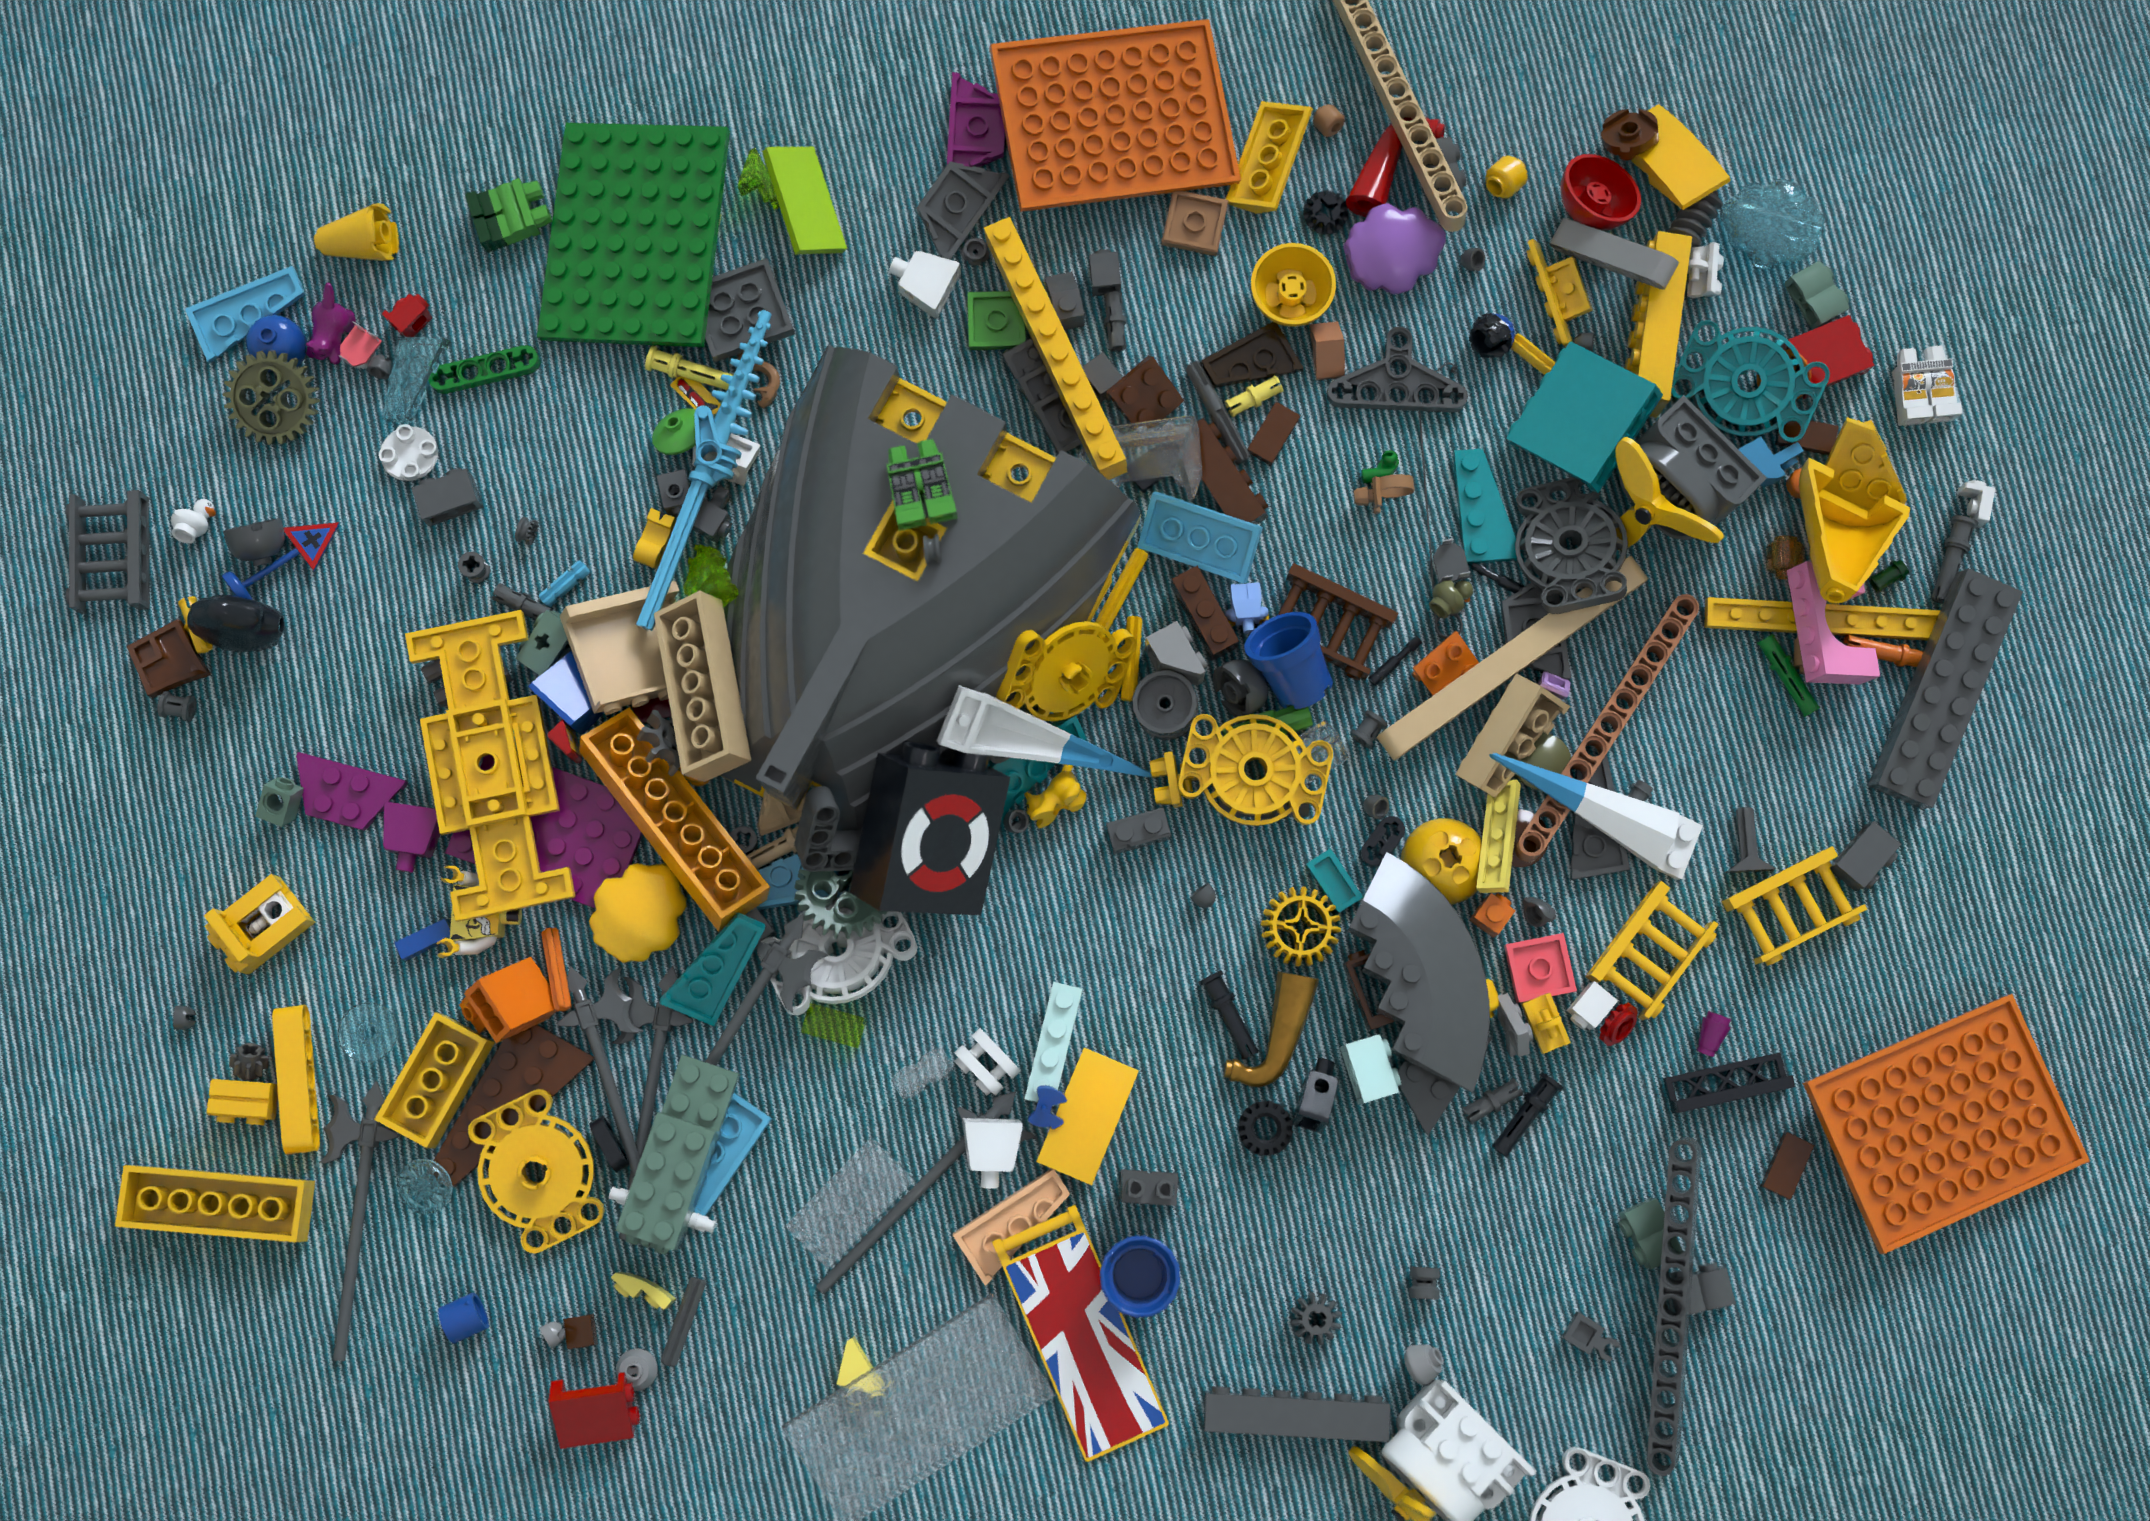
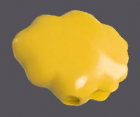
M639 863L631 864L624 871L622 877L607 878L594 893L593 899L596 911L589 919L593 932V941L622 963L630 961L644 962L652 952L664 951L671 947L680 934L677 919L686 909L687 901L681 891L679 880L666 864L648 866Z

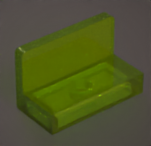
M810 1003L801 1033L859 1049L867 1020L860 1016Z

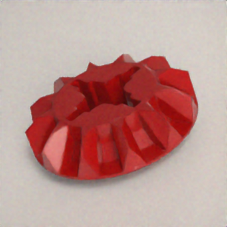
M1630 1003L1618 1005L1616 1010L1611 1011L1609 1017L1605 1019L1604 1025L1600 1027L1599 1039L1607 1046L1623 1041L1635 1027L1638 1014L1637 1008Z

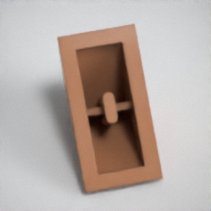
M1339 323L1310 324L1316 380L1335 379L1344 376L1345 347Z

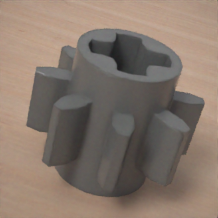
M245 1043L240 1047H236L235 1054L230 1055L229 1067L234 1068L233 1075H237L242 1080H254L259 1076L261 1077L263 1069H268L269 1056L264 1055L265 1049L255 1043Z

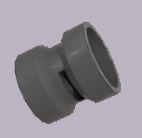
M1411 1266L1410 1277L1413 1280L1412 1286L1409 1288V1298L1439 1299L1440 1290L1437 1288V1280L1440 1278V1268Z

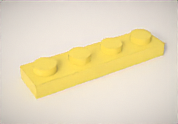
M1510 780L1496 798L1487 794L1476 886L1480 893L1509 892L1521 788L1518 780Z

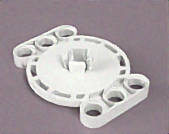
M836 898L833 904H831L826 909L831 910L834 907L838 898ZM848 908L839 909L844 915L852 914V911ZM887 911L886 915L881 914L883 918L880 924L873 922L874 927L871 932L863 927L861 937L855 931H852L850 939L846 938L844 932H840L838 938L834 939L833 930H829L824 936L822 935L823 926L820 925L813 930L812 924L814 920L804 921L802 938L794 940L789 949L791 951L789 958L797 959L808 950L824 951L829 956L819 959L813 965L811 985L801 988L796 993L803 995L802 1003L798 1006H793V1013L786 1008L785 1010L791 1015H800L807 1011L811 999L828 1004L848 1003L859 999L874 990L885 978L891 967L893 957L901 961L914 957L918 948L917 943L902 913ZM889 916H895L899 921L895 927L886 928L883 926L884 919ZM768 937L761 942L773 944V942L779 943L781 940L775 937ZM900 940H909L911 947L907 951L899 952L895 949L897 942ZM837 942L839 948L844 947L847 949L840 956H830L832 951H834L831 944ZM880 966H883V968H882V970L880 971V973H879V974L876 976V978L872 981L871 978L876 974V972H877V970L879 969V967H880ZM773 974L770 980L783 1004L780 997L783 982L776 981V975ZM864 984L867 985V986H865L864 988H862L861 990L849 994L850 991L856 990V989L860 988L861 986H863ZM812 989L817 990V993H812ZM825 993L843 994V996L829 997L825 996Z
M1572 1447L1566 1450L1562 1456L1563 1467L1569 1475L1560 1477L1545 1488L1538 1496L1529 1521H1536L1537 1512L1541 1504H1543L1539 1521H1633L1632 1516L1635 1514L1638 1521H1644L1641 1509L1635 1500L1644 1498L1650 1491V1481L1646 1474L1637 1469L1585 1449ZM1581 1453L1585 1458L1584 1467L1581 1470H1572L1569 1465L1571 1455ZM1604 1464H1609L1614 1469L1613 1478L1607 1482L1601 1481L1598 1477V1470ZM1634 1475L1640 1476L1643 1481V1487L1637 1493H1632L1627 1488L1628 1479ZM1571 1480H1573V1481L1575 1482V1483L1570 1484V1485H1568V1483H1567L1568 1481H1571ZM1561 1485V1489L1553 1493L1548 1500L1545 1499L1552 1490ZM1624 1502H1630L1633 1507L1627 1508Z

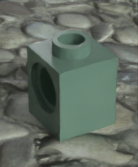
M277 777L264 784L255 817L284 827L296 819L304 788L294 784L293 780L285 777ZM278 795L282 798L283 804L279 801Z

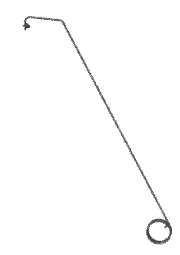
M1450 362L1445 363L1437 370H1435L1437 372L1445 365L1450 364L1453 366L1450 372H1454L1456 374L1458 373L1455 371L1457 370V366H1454V364ZM1419 411V424H1420V436H1421V447H1422L1421 450H1422V461H1423V476H1424V487H1425V498H1426V499H1425V501H1426V513H1427L1426 515H1427V527H1428V538H1429V553H1430V564H1431V579H1432V590H1433V589H1434V578H1433V567H1432L1433 564H1432V552H1431V541H1430L1431 539H1430V527H1429V515H1428L1429 513H1428V501H1427V489H1426L1427 487H1426V475H1425V464H1424L1425 462H1424L1423 436H1422V424H1421V413H1420L1421 411ZM1434 613L1435 630L1441 638L1447 639L1449 636L1440 633L1437 627L1440 626L1437 622L1441 617H1437ZM1450 614L1456 617L1460 622L1461 627L1458 632L1460 635L1463 628L1462 619L1458 614Z

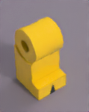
M651 508L647 516V524L636 545L633 560L657 569L677 520L675 517Z

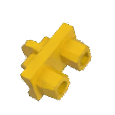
M1173 751L1165 752L1164 757L1149 761L1152 778L1167 776L1169 786L1154 788L1155 802L1157 805L1172 804L1174 808L1183 807L1182 797L1178 791L1180 774L1177 771L1175 755H1173ZM1188 777L1183 781V787L1186 792H1193L1192 781L1197 780L1196 778Z
M1546 993L1521 1004L1541 1054L1571 1043L1551 993Z

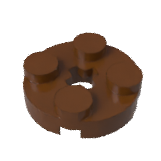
M1629 109L1617 111L1606 118L1602 125L1601 139L1603 147L1609 153L1619 155L1621 160H1632L1636 155L1649 150L1659 142L1657 118L1651 112L1644 109H1638V113H1629Z

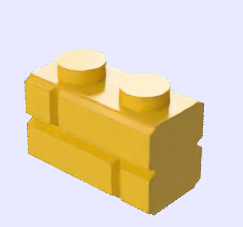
M212 1079L210 1081L206 1113L207 1115L217 1116L216 1122L235 1123V1117L246 1118V1124L265 1125V1119L275 1120L277 1084Z

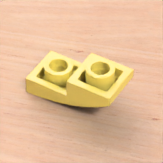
M617 1272L611 1277L616 1282L614 1288L626 1298L629 1295L635 1298L644 1291L646 1293L645 1300L655 1309L659 1307L663 1310L667 1309L676 1300L664 1288L641 1276Z

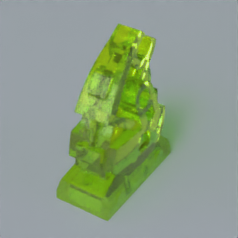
M695 545L693 549L697 551L696 557L694 559L689 557L687 560L690 567L687 580L683 584L684 593L689 596L698 591L705 592L721 599L723 607H725L739 596L736 585L730 583V573L724 568L727 559L720 551L711 546Z

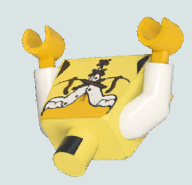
M456 866L444 867L453 871V877L451 880L441 878L442 882L456 883L458 881V884L453 885V891L479 886L478 874L464 870L460 872V869ZM452 907L450 939L445 938L436 943L445 944L448 947V952L439 953L437 956L439 958H446L453 953L455 955H476L495 945L497 938L504 937L505 924H521L522 909L456 922Z

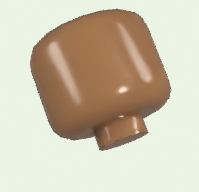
M1332 104L1319 107L1313 118L1314 127L1325 137L1337 134L1345 122L1344 115Z

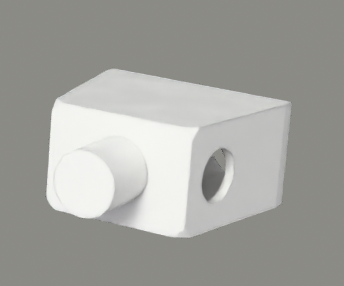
M916 251L909 263L895 257L890 265L889 273L901 278L898 287L903 297L937 319L961 275L960 263Z
M962 1118L969 1169L971 1171H981L982 1188H999V1171L1011 1172L1014 1169L1023 1123L1019 1119Z

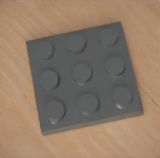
M767 258L712 278L705 339L714 363L744 352V350L739 348L740 343H748L751 336L748 330L750 327H755L759 318V311L765 310L772 314L769 321L771 328L766 330L763 338L767 344L795 334Z

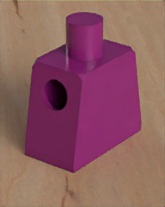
M385 802L384 850L398 854L395 870L413 873L416 856L431 858L438 843L440 832L436 809Z

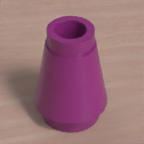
M1708 1011L1707 1016L1702 1019L1697 1051L1714 1057L1732 1028L1729 1026L1731 1019Z

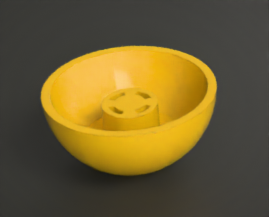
M1285 243L1271 248L1257 261L1251 276V292L1258 309L1271 321L1289 327L1303 326L1317 320L1329 308L1336 292V277L1330 262L1318 250L1305 244Z
M1451 818L1433 819L1418 826L1409 835L1402 849L1401 860L1426 877L1446 897L1451 905L1467 900L1478 891L1476 886L1482 838L1472 827L1459 820Z

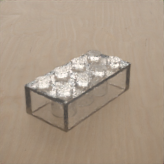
M871 1137L785 1227L827 1269H830L916 1179L885 1148Z

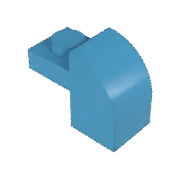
M1761 436L1738 449L1767 477L1760 486H1770L1778 483L1786 475L1784 471L1798 463L1796 458L1804 452L1797 441L1773 455Z

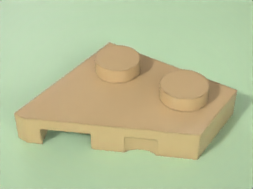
M767 790L764 791L757 823L760 836L800 822L806 795L798 810H795L770 797L766 792Z

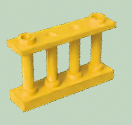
M1833 846L1721 901L1727 912L1736 909L1738 913H1742L1764 954L1753 959L1755 965L1763 962L1767 966L1772 965L1783 959L1781 953L1840 923H1843L1846 927L1860 920L1859 913L1867 910L1865 904L1852 909L1830 869L1832 866L1830 860L1838 857ZM1811 870H1814L1816 874H1820L1841 915L1827 922L1804 882L1806 880L1804 874ZM1787 882L1790 887H1794L1815 925V928L1800 935L1778 895L1780 893L1778 887ZM1761 895L1764 900L1767 899L1790 940L1774 948L1752 908L1754 906L1752 900Z
M1662 881L1652 886L1585 976L1591 982L1595 981L1596 983L1601 982L1602 979L1605 982L1609 980L1642 1005L1644 1009L1638 1016L1641 1020L1658 1016L1665 1006L1662 1003L1663 999L1703 946L1707 948L1717 936L1714 931L1719 925L1712 921L1703 928L1671 904L1666 896L1670 887ZM1654 910L1657 912L1661 910L1696 937L1687 951L1650 924L1651 920L1648 918ZM1637 933L1640 935L1645 934L1679 960L1670 974H1667L1633 948L1634 944L1631 940ZM1619 956L1622 958L1627 957L1662 984L1652 998L1615 971L1617 968L1613 964Z

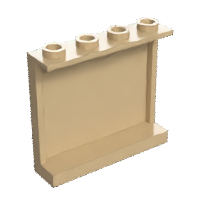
M676 580L671 582L661 609L676 602L675 596L679 592ZM651 586L569 605L564 608L559 616L594 714L603 711L605 715L613 714L620 711L623 706L632 704V707H640L647 704L650 699L657 697L660 700L669 699L656 623L653 631L645 630L636 625Z

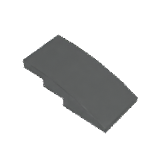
M1032 338L1002 353L1001 356L1056 452L1058 454L1060 450L1068 452L1082 444Z

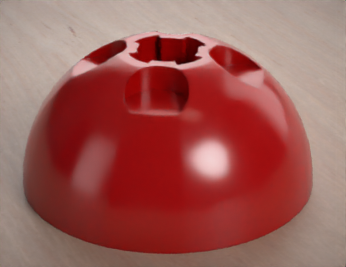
M1582 154L1573 158L1566 166L1561 179L1560 194L1566 212L1574 221L1606 231L1626 224L1638 213L1641 206L1639 188L1632 176L1616 162L1596 154Z

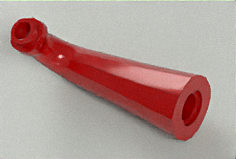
M1409 117L1403 118V120L1405 121L1413 120ZM1426 118L1435 139L1443 138L1445 124L1440 123V119ZM1392 123L1378 140L1346 199L1347 208L1356 215L1366 218L1369 210L1376 206L1387 204L1394 172L1403 147Z

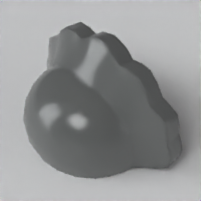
M1534 897L1523 899L1524 916L1530 925L1542 927L1547 922H1552L1556 919V910L1549 903Z

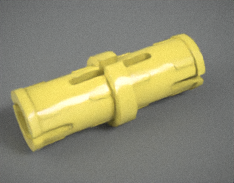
M1275 375L1255 387L1251 385L1246 388L1245 392L1225 400L1226 408L1238 404V406L1228 410L1230 416L1235 417L1237 414L1253 406L1257 408L1262 405V401L1282 393V385L1270 389L1271 386L1280 382L1278 377Z

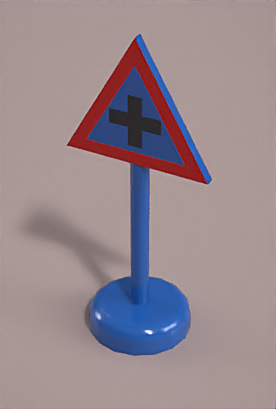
M340 523L285 527L284 533L296 548L242 583L231 571L225 572L221 576L235 596L253 600L246 588L299 554L302 555L315 572Z

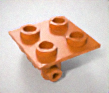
M1455 631L1416 664L1411 674L1418 682L1422 681L1433 696L1479 662L1459 633Z

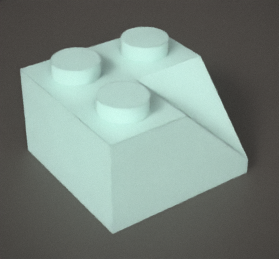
M1378 1034L1340 1047L1358 1104L1399 1093L1397 1086L1401 1085V1080L1397 1069H1391L1388 1057L1392 1056L1387 1039L1382 1040L1381 1035Z

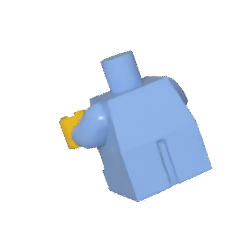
M1260 582L1231 584V609L1225 612V616L1231 626L1243 625L1244 634H1251L1255 629L1254 624H1262L1265 619L1269 620L1268 608L1261 606Z

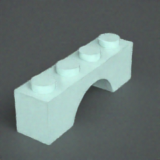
M1053 982L1025 1095V1100L1038 1103V1086L1048 1085L1057 1090L1059 1089L1082 995V988Z

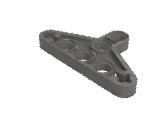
M1401 326L1394 327L1388 332L1385 342L1384 359L1333 380L1329 384L1326 394L1328 402L1338 408L1452 413L1462 410L1468 399L1465 387L1412 359V334L1408 329ZM1397 334L1403 335L1407 340V344L1404 347H1395L1391 343V338ZM1393 362L1403 363L1406 371L1401 375L1392 373L1390 365ZM1352 385L1357 386L1356 400H1351L1352 394H1344L1342 399H1338L1337 394L1332 393L1336 392L1337 387H1341L1344 393H1352ZM1372 388L1376 392V398L1372 401L1362 399L1360 395L1362 389ZM1393 389H1400L1404 392L1405 399L1401 402H1394L1390 399L1389 392ZM1438 389H1443L1441 397H1450L1452 392H1456L1457 397L1462 399H1459L1457 404H1453L1452 399L1443 398L1441 404H1437L1439 398ZM1422 390H1428L1433 394L1434 399L1430 403H1422L1418 399V393Z

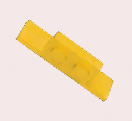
M1531 239L1528 241L1530 250H1527V256L1531 265L1537 268L1539 275L1535 278L1540 291H1545L1548 301L1544 305L1548 316L1554 318L1556 328L1553 329L1555 338L1559 345L1563 344L1566 347L1570 341L1573 342L1567 321L1591 312L1593 309L1576 259L1572 256L1547 266L1540 244Z

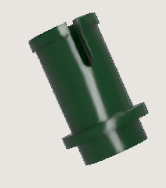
M1892 560L1889 562L1888 567L1870 576L1868 580L1872 588L1880 593L1898 580L1904 581L1909 574V570L1902 560Z

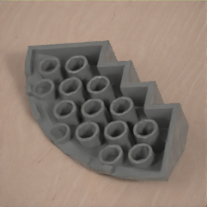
M1386 852L1348 929L1349 933L1374 945L1362 972L1388 984L1376 1012L1403 1025L1394 1042L1391 1053L1473 1093L1482 1071L1490 1027L1488 988L1479 953L1470 932L1446 897L1426 877L1407 863Z

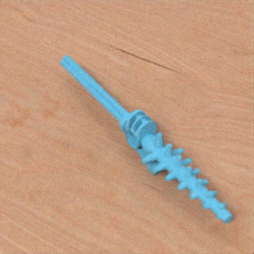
M762 310L758 312L759 318L755 327H750L748 330L751 333L748 343H740L739 348L744 350L741 359H731L730 364L737 367L734 375L722 374L721 380L730 384L727 392L712 391V396L722 401L716 417L714 418L710 408L707 406H699L695 410L696 459L694 466L696 468L690 472L688 477L691 485L636 623L637 626L645 630L653 631L655 626L654 613L662 608L707 489L713 488L716 483L723 479H733L734 472L732 470L738 466L736 459L742 456L739 450L728 446L727 443L731 433L747 436L749 430L735 424L737 416L752 417V412L740 407L742 399L755 400L756 395L746 390L749 381L758 383L760 377L753 374L752 370L755 364L762 365L764 362L763 359L758 357L760 347L766 348L767 342L763 338L766 330L771 328L769 321L772 314L768 311ZM716 452L718 454L713 461H705L704 457L707 453Z

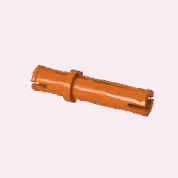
M1849 634L1843 640V643L1849 647L1875 648L1877 659L1894 662L1899 667H1904L1905 665L1917 667L1923 655V651L1911 649L1906 644L1897 646Z

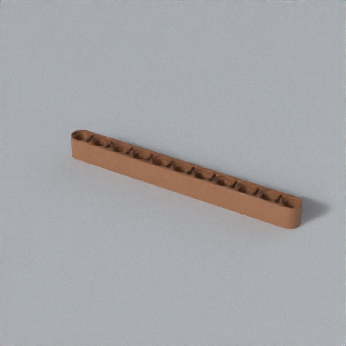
M1682 594L1670 605L1561 775L1572 778L1570 770L1577 769L1583 775V780L1580 781L1589 782L1697 615L1699 603L1693 596ZM1677 607H1685L1688 610L1689 615H1681L1678 612ZM1662 630H1670L1673 633L1674 638H1666L1662 634ZM1647 653H1655L1659 658V662L1650 661ZM1637 675L1641 677L1644 685H1636L1632 681L1631 676ZM1616 699H1624L1628 703L1629 708H1620L1616 703ZM1601 723H1610L1613 726L1614 732H1605L1601 727ZM1585 746H1594L1598 750V756H1590L1586 752ZM1547 795L1517 840L1514 847L1516 856L1524 862L1535 861L1545 850L1570 809ZM1539 817L1549 818L1552 822V828L1542 827L1539 823ZM1530 840L1534 842L1537 852L1530 853L1526 851L1523 841Z

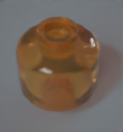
M1783 535L1774 537V541L1768 543L1766 547V570L1776 574V579L1788 580L1787 570L1804 563L1805 546L1794 536Z

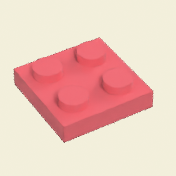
M1564 933L1504 945L1517 1003L1527 1002L1546 993H1551V996H1557L1577 991Z

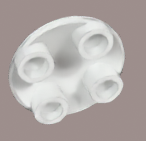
M402 424L384 440L379 451V458L386 472L392 477L403 481H413L424 477L433 469L438 459V447L435 439L426 430Z

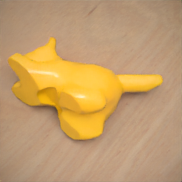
M1064 764L1061 772L1052 779L1047 789L1041 794L1032 795L1029 792H1025L1027 814L1031 820H1037L1036 825L1038 828L1051 824L1061 809L1076 812L1084 806L1087 795L1071 772L1074 765Z

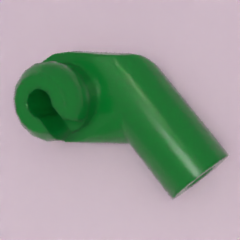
M1392 450L1385 451L1376 468L1362 469L1361 477L1363 484L1372 483V478L1375 476L1393 475L1399 465L1397 453Z

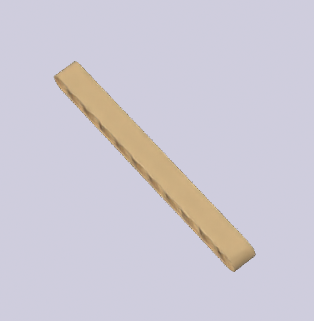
M1333 0L1443 229L1450 232L1462 229L1466 220L1467 203L1369 1ZM1350 3H1355V4H1357V5L1351 6V5H1348V4H1350ZM1359 26H1367V28L1363 29L1359 28ZM1375 48L1378 49V51H1370V49ZM1387 71L1390 72V74L1385 75L1381 74V72ZM1398 94L1401 95V97L1395 98L1392 97V95ZM1409 117L1413 120L1405 121L1403 120V118ZM1415 141H1422V142H1424V144H1420V145H1419V144H1415V143H1413V142H1415ZM1427 164H1433V165H1435L1436 167H1435V168H1427V167H1425V165H1427ZM1437 188H1445V189H1447V191H1446V192H1439V191H1437L1436 189H1437ZM1455 211L1459 215L1451 216L1448 212Z
M1632 556L1626 558L1619 571L1627 579V593L1624 597L1649 579ZM1610 581L1606 584L1605 588L1609 591H1617L1622 587V584L1618 581ZM1585 587L1576 595L1580 598H1587L1592 595V590ZM1620 600L1561 614H1547L1385 729L1376 738L1393 761L1397 760Z

